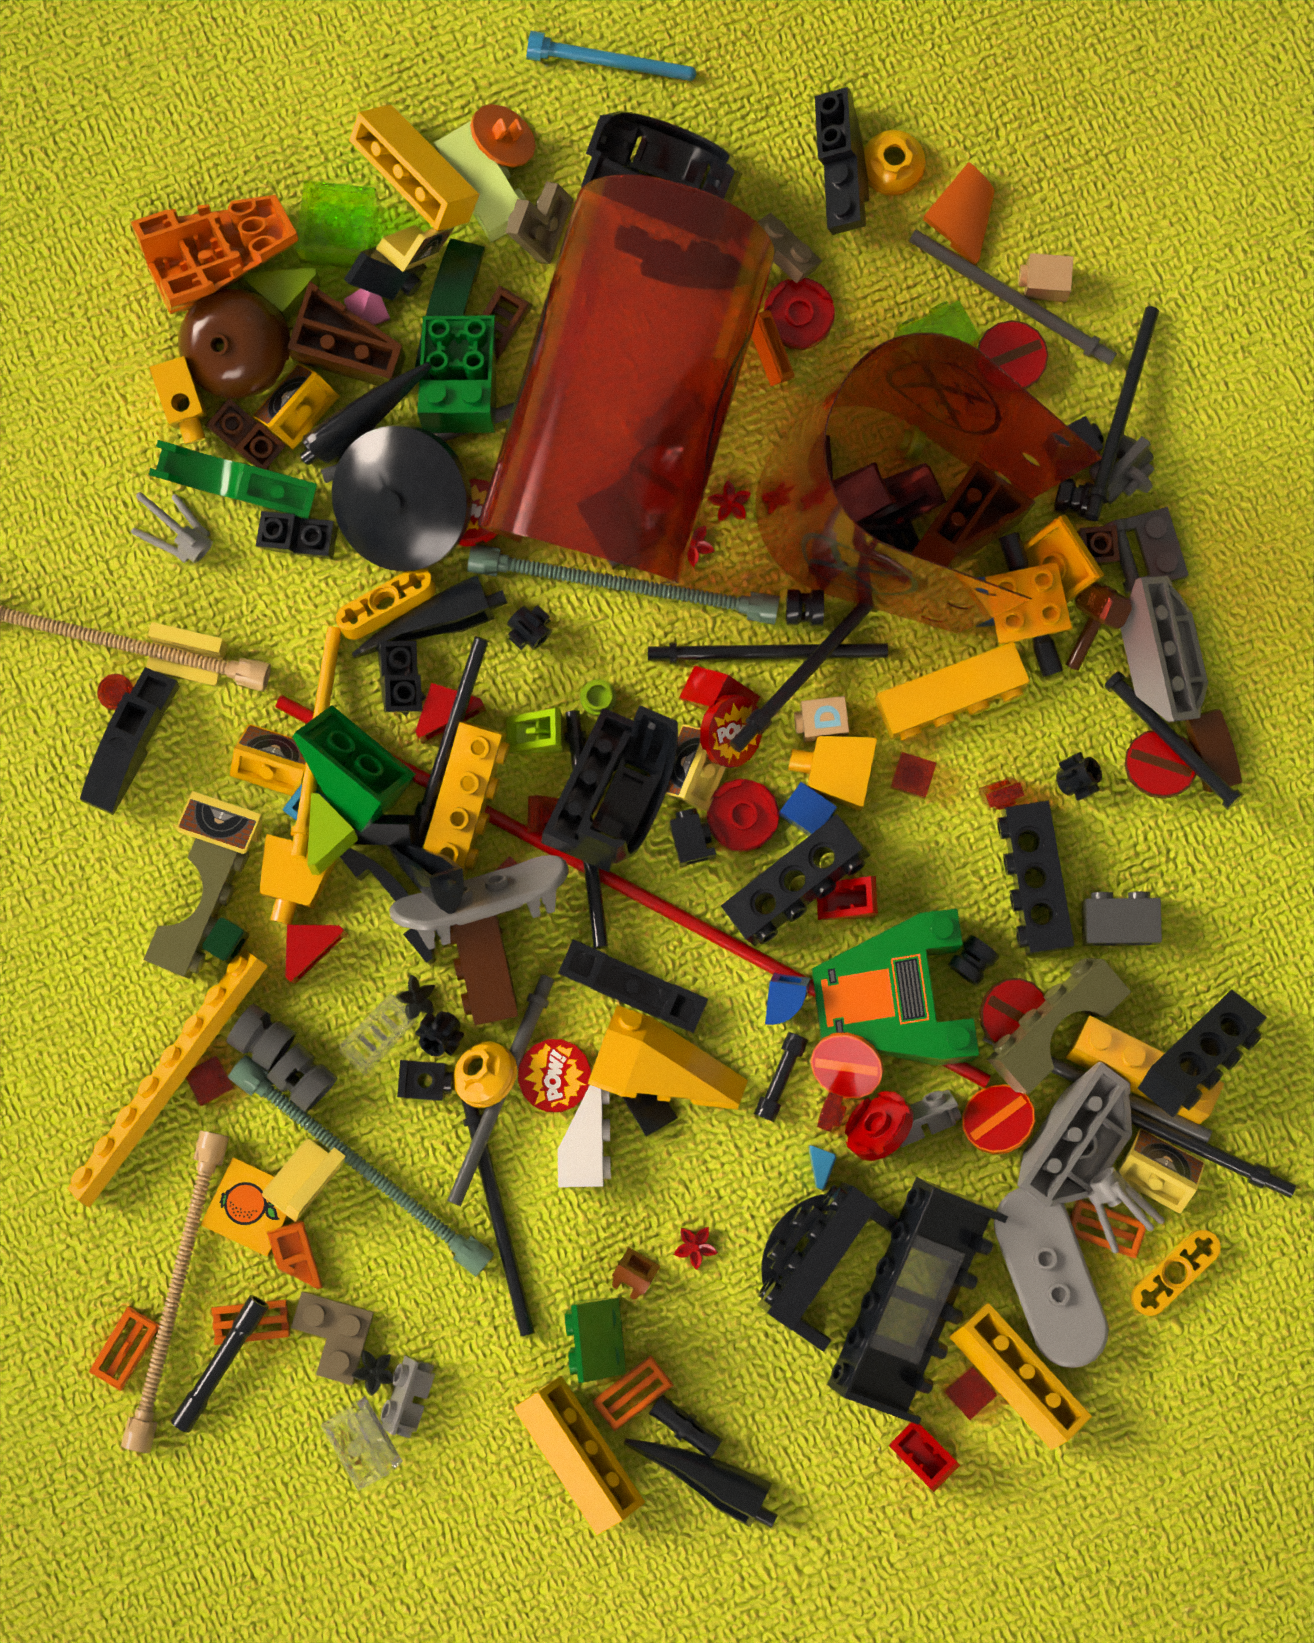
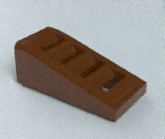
M500 285L482 314L494 315L496 312L511 321L508 327L495 320V329L503 333L500 340L496 338V363L533 306L530 302ZM503 300L518 308L515 315L500 306Z

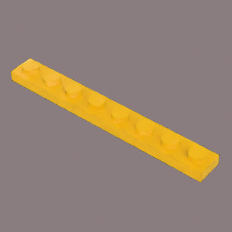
M245 948L240 955L235 956L227 966V972L218 985L213 986L207 992L204 1004L195 1015H192L185 1022L182 1033L176 1042L165 1049L161 1055L160 1063L153 1073L142 1080L138 1087V1093L129 1105L120 1110L116 1117V1123L108 1134L97 1141L93 1154L86 1164L79 1167L73 1174L71 1184L67 1189L85 1206L91 1207L267 968L264 962Z

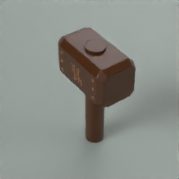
M1095 582L1075 597L1076 608L1089 616L1066 662L1068 667L1078 671L1101 624L1119 629L1124 626L1132 610L1131 600L1118 593L1116 589L1100 582Z

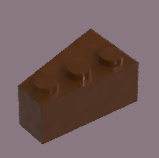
M309 281L287 347L292 361L376 386H380L399 376L406 359L402 345L368 321L355 315L341 302L335 301L322 292L318 286Z
M976 460L911 555L942 575L1017 526L1036 502Z
M498 915L464 925L455 924L450 926V945L457 944L459 958L453 959L457 980L464 979L467 993L461 994L463 1008L466 1016H473L474 1025L518 1017V1006Z

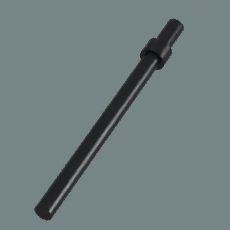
M867 593L761 709H755L746 719L747 724L730 741V745L735 751L741 752L757 734L762 735L772 724L771 719L880 602L876 594Z
M475 636L423 799L418 801L414 812L417 819L419 836L413 844L421 848L432 820L459 722L464 720L489 643L487 639Z
M1131 1108V1121L1133 1125L1248 1178V1183L1260 1189L1265 1186L1288 1198L1292 1197L1296 1184L1270 1173V1168L1257 1162L1254 1165Z

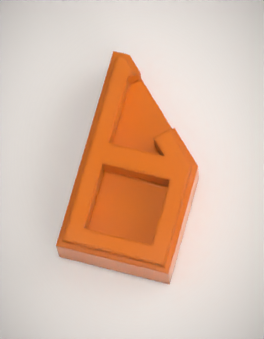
M301 1220L267 1231L277 1268L316 1289L323 1288L304 1222Z

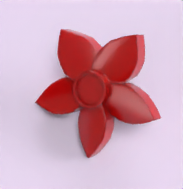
M727 480L723 487V494H713L708 497L712 504L721 506L718 510V522L727 519L730 514L737 519L746 520V512L743 505L747 503L751 493L744 490L735 493L733 484Z
M706 525L698 527L693 534L688 528L679 526V536L683 542L676 544L671 553L678 555L687 553L688 562L693 568L699 561V553L710 554L715 552L711 544L704 541L707 535Z
M709 1226L700 1229L696 1235L690 1229L681 1227V1239L684 1244L678 1246L673 1255L681 1258L690 1255V1262L697 1270L702 1263V1255L713 1256L718 1253L713 1245L705 1243L709 1237Z

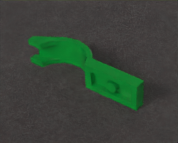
M157 440L156 447L161 449L157 468H150L149 476L308 519L317 487L316 483Z

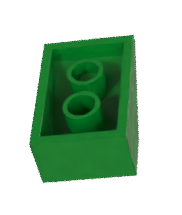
M333 705L297 730L292 736L330 805L348 824L354 826L360 832H363L397 804L416 775Z

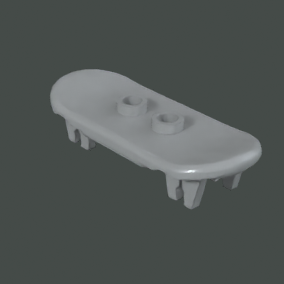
M554 855L532 858L514 866L464 880L461 902L452 914L441 910L423 893H418L395 901L389 909L390 917L396 924L402 927L417 930L428 950L436 948L434 941L435 930L440 937L442 945H447L451 943L450 926L455 924L464 925L520 908L524 903L527 904L532 917L536 918L541 916L539 909L541 905L540 899L545 905L548 914L555 912L556 889L567 878L569 872L568 865L562 857Z
M1019 1187L1008 1193L999 1203L997 1211L1005 1214L1008 1218L1006 1223L994 1219V1230L1025 1317L1039 1351L1049 1361L1061 1367L1076 1368L1085 1366L1096 1360L1106 1346L1109 1331L1106 1315L1064 1203L1049 1208L1045 1207Z

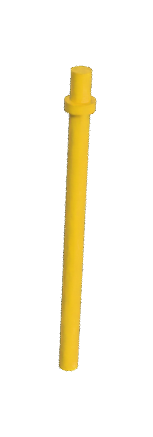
M327 627L313 718L330 707L341 630L338 627ZM307 763L305 764L296 825L291 828V836L294 837L291 857L296 859L306 858L309 840L311 793H316L318 783Z

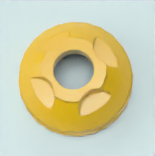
M899 130L884 131L874 136L864 148L868 185L875 191L890 196L902 195L911 191L921 181L925 172V154L921 144L910 134ZM891 147L900 148L905 154V160L899 165H891L884 158L885 151Z
M485 1041L471 1046L461 1055L454 1068L453 1085L458 1096L468 1105L476 1108H486L500 1102L511 1091L517 1076L515 1057L508 1049L495 1042ZM477 1058H482V1069L477 1074L469 1076V1064Z

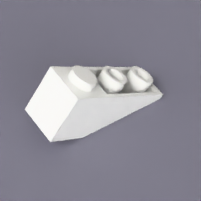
M592 1085L589 1086L558 1148V1187H604V1179H611V1157H603V1142L610 1141V1119H603L602 1104H610L609 1091Z

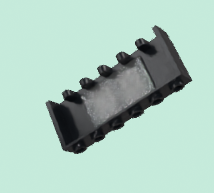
M916 1177L912 1188L907 1194L906 1202L897 1223L892 1229L890 1244L884 1257L877 1264L875 1279L870 1290L862 1299L859 1316L855 1325L847 1334L845 1344L832 1369L827 1385L843 1398L919 1425L921 1417L909 1409L916 1391L929 1394L933 1388V1381L924 1375L931 1356L944 1359L947 1355L948 1346L938 1339L946 1321L958 1325L962 1320L963 1312L953 1304L961 1286L973 1290L977 1285V1276L969 1272L968 1269L976 1252L988 1255L992 1250V1242L983 1237L990 1218L1006 1223L1008 1216L988 1205Z

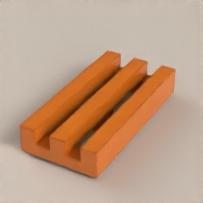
M767 310L746 317L745 320L750 333L753 330L751 336L770 386L795 378L771 311Z
M1082 1199L1076 1200L1073 1211L1069 1216L1076 1237L1111 1250L1107 1240L1075 1229L1077 1222L1104 1231L1101 1222L1080 1215L1082 1208L1097 1213L1094 1204ZM1104 1208L1107 1217L1138 1228L1135 1235L1111 1226L1115 1236L1133 1242L1131 1249L1117 1244L1119 1248L1118 1253L1136 1259L1146 1231L1145 1226L1138 1219Z
M287 1299L265 1301L269 1305L268 1309L280 1308V1315L263 1317L258 1324L281 1323L282 1330L252 1333L245 1342L290 1337ZM244 1304L211 1307L213 1315L212 1324L215 1333L214 1345L222 1344L226 1337L223 1336V1329L232 1328L234 1321H222V1314L240 1312Z
M128 1306L89 1372L122 1391L157 1334L161 1324L152 1321L148 1316ZM133 1318L137 1322L107 1372L101 1370L129 1321ZM146 1326L149 1328L121 1376L119 1379H116L114 1377L115 1373L142 1328Z
M650 1355L593 1399L592 1403L615 1432L674 1384L653 1356ZM647 1367H651L654 1372L608 1408L604 1406L603 1402ZM657 1378L661 1380L663 1384L617 1420L614 1419L611 1414Z

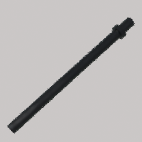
M1153 306L1145 308L1094 485L1088 489L1086 495L1089 502L1084 517L1089 521L1099 520L1102 506L1109 499L1110 494L1107 489L1159 314V310Z
M669 642V646H648V661H670V664H677V660L807 659L820 644L677 646V642ZM888 643L840 644L828 658H888Z
M577 710L565 713L568 732L564 734L565 742L569 743L572 771L584 748V741L587 740L586 732L582 731L580 711ZM583 861L594 949L607 948L608 940L599 868Z
M461 1099L466 1119H463L464 1127L468 1126L472 1141L482 1115H480L479 1108L470 1106ZM486 1144L478 1164V1169L521 1337L533 1334L535 1331L488 1144Z

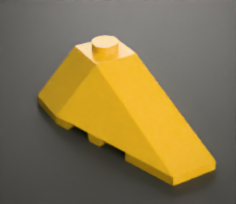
M617 1005L588 1084L623 1097L636 1098L637 1093L657 1095L658 1101L670 1102L671 1097L690 1099L694 1105L738 1110L748 1080L654 1018Z

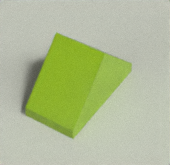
M316 267L248 272L244 275L248 289L274 304L280 310L286 322L301 307L309 281L318 287L320 286V277Z
M551 708L506 717V743H510L509 753L563 752V716L561 708Z
M311 793L307 865L312 875H320L348 850L358 838L354 829L319 793Z

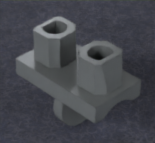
M1123 434L1117 458L1120 460L1114 465L1107 489L1110 494L1107 503L1110 505L1123 491L1128 496H1131L1136 489L1148 493L1153 488L1148 477L1155 470L1149 464L1154 459V456L1148 448L1151 445L1150 441L1143 436L1136 441ZM1098 460L1089 469V475L1093 482L1095 481L1101 460Z

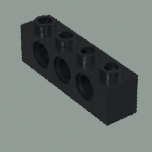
M1049 800L1005 807L1001 812L1002 817L997 818V827L1000 839H1006L1008 853L1003 854L1006 875L1013 876L1015 889L1010 890L1009 894L1013 912L1019 911L1021 926H1016L1019 948L1025 947L1026 956L1070 949L1074 946ZM1021 834H1030L1036 839L1037 848L1035 851L1026 852L1020 848L1018 839ZM1034 869L1041 873L1043 884L1040 888H1032L1025 882L1027 870ZM1040 905L1048 910L1050 918L1047 924L1040 925L1033 921L1031 910L1034 906Z
M836 814L723 903L721 907L748 942L754 946L758 943L765 944L778 934L777 929L786 921L792 922L800 918L807 911L806 906L817 897L822 899L833 892L837 886L835 883L846 874L851 876L860 871L866 864L864 860L871 855L846 822ZM826 853H834L833 864L828 868H820L821 857ZM804 875L805 884L802 889L791 891L792 880L797 876ZM769 898H775V909L769 914H763V903Z
M1231 989L1151 1066L1138 1089L1171 1117H1174L1183 1107L1188 1111L1191 1110L1202 1097L1203 1093L1201 1090L1205 1087L1210 1091L1224 1073L1221 1070L1225 1067L1230 1071L1244 1053L1241 1050L1246 1048L1250 1051L1263 1036L1259 1029L1267 1017Z

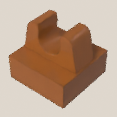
M628 1247L612 1274L614 1276L612 1287L618 1289L621 1282H624L633 1288L630 1298L635 1300L641 1294H645L660 1265Z

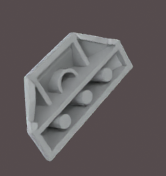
M1168 576L1136 579L1129 598L1132 610L1124 626L1120 628L1135 695L1167 722L1200 718L1202 711L1200 708L1205 698L1208 680L1192 612L1181 595L1172 587V582Z
M1098 1062L1066 1088L1024 1150L1017 1186L1048 1208L1088 1198V1194L1093 1191L1089 1185L1090 1181L1098 1173L1113 1165L1132 1136L1129 1099L1130 1083L1104 1063Z

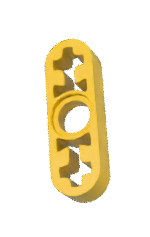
M425 568L405 571L341 607L336 615V623L346 638L352 640L363 638L429 600L436 592V585L429 571ZM420 582L422 587L415 589L414 585ZM402 590L405 594L404 598H401L399 594ZM384 598H395L391 607L387 609L377 608L379 602ZM371 609L373 615L369 616L366 610ZM357 618L358 622L352 625L350 620Z
M1207 1230L1191 1232L1133 1288L1131 1303L1134 1309L1147 1316L1161 1313L1219 1256L1221 1246L1217 1236ZM1208 1238L1210 1243L1207 1248L1210 1253L1209 1255L1198 1254L1192 1260L1198 1264L1193 1269L1191 1263L1179 1254L1184 1250L1186 1255H1191L1197 1248L1194 1243L1195 1239L1206 1240ZM1172 1262L1181 1263L1186 1271L1183 1281L1177 1284L1169 1282L1165 1275L1166 1267ZM1158 1276L1159 1281L1165 1287L1171 1289V1292L1167 1295L1164 1290H1161L1154 1297V1300L1157 1302L1155 1307L1150 1305L1142 1307L1140 1303L1144 1298L1140 1293L1142 1290L1152 1292L1159 1286V1284L1153 1282V1279Z

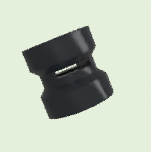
M1062 476L1053 512L1065 514L1072 509V513H1076L1078 518L1086 519L1084 515L1089 502L1086 495L1088 489L1093 487L1094 484L1087 482L1076 487V483L1072 478Z
M787 589L786 625L797 626L801 622H809L811 626H823L824 590H812L810 593H802L799 589ZM802 603H805V612H802Z
M969 935L963 943L964 950L960 955H954L948 966L962 978L978 986L984 979L986 968L993 966L999 959V955L983 941L973 935Z

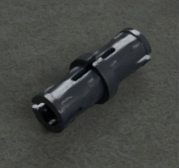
M663 1394L649 1412V1415L676 1433L674 1435L675 1438L679 1441L683 1438L708 1459H710L723 1441L721 1437L697 1421L695 1414L692 1412L690 1414L686 1413Z

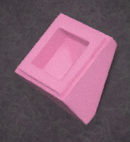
M359 289L344 299L348 310L374 326L391 320L382 297Z

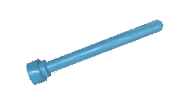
M531 30L526 54V59L541 62L542 58L548 59L549 56L687 81L694 80L697 74L695 68L691 66L552 42V38L545 37L543 32Z

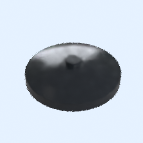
M395 424L365 433L346 449L334 473L332 504L341 532L357 553L371 563L385 569L415 571L439 562L458 546L470 521L472 492L468 475L462 462L445 441L423 428L406 424Z

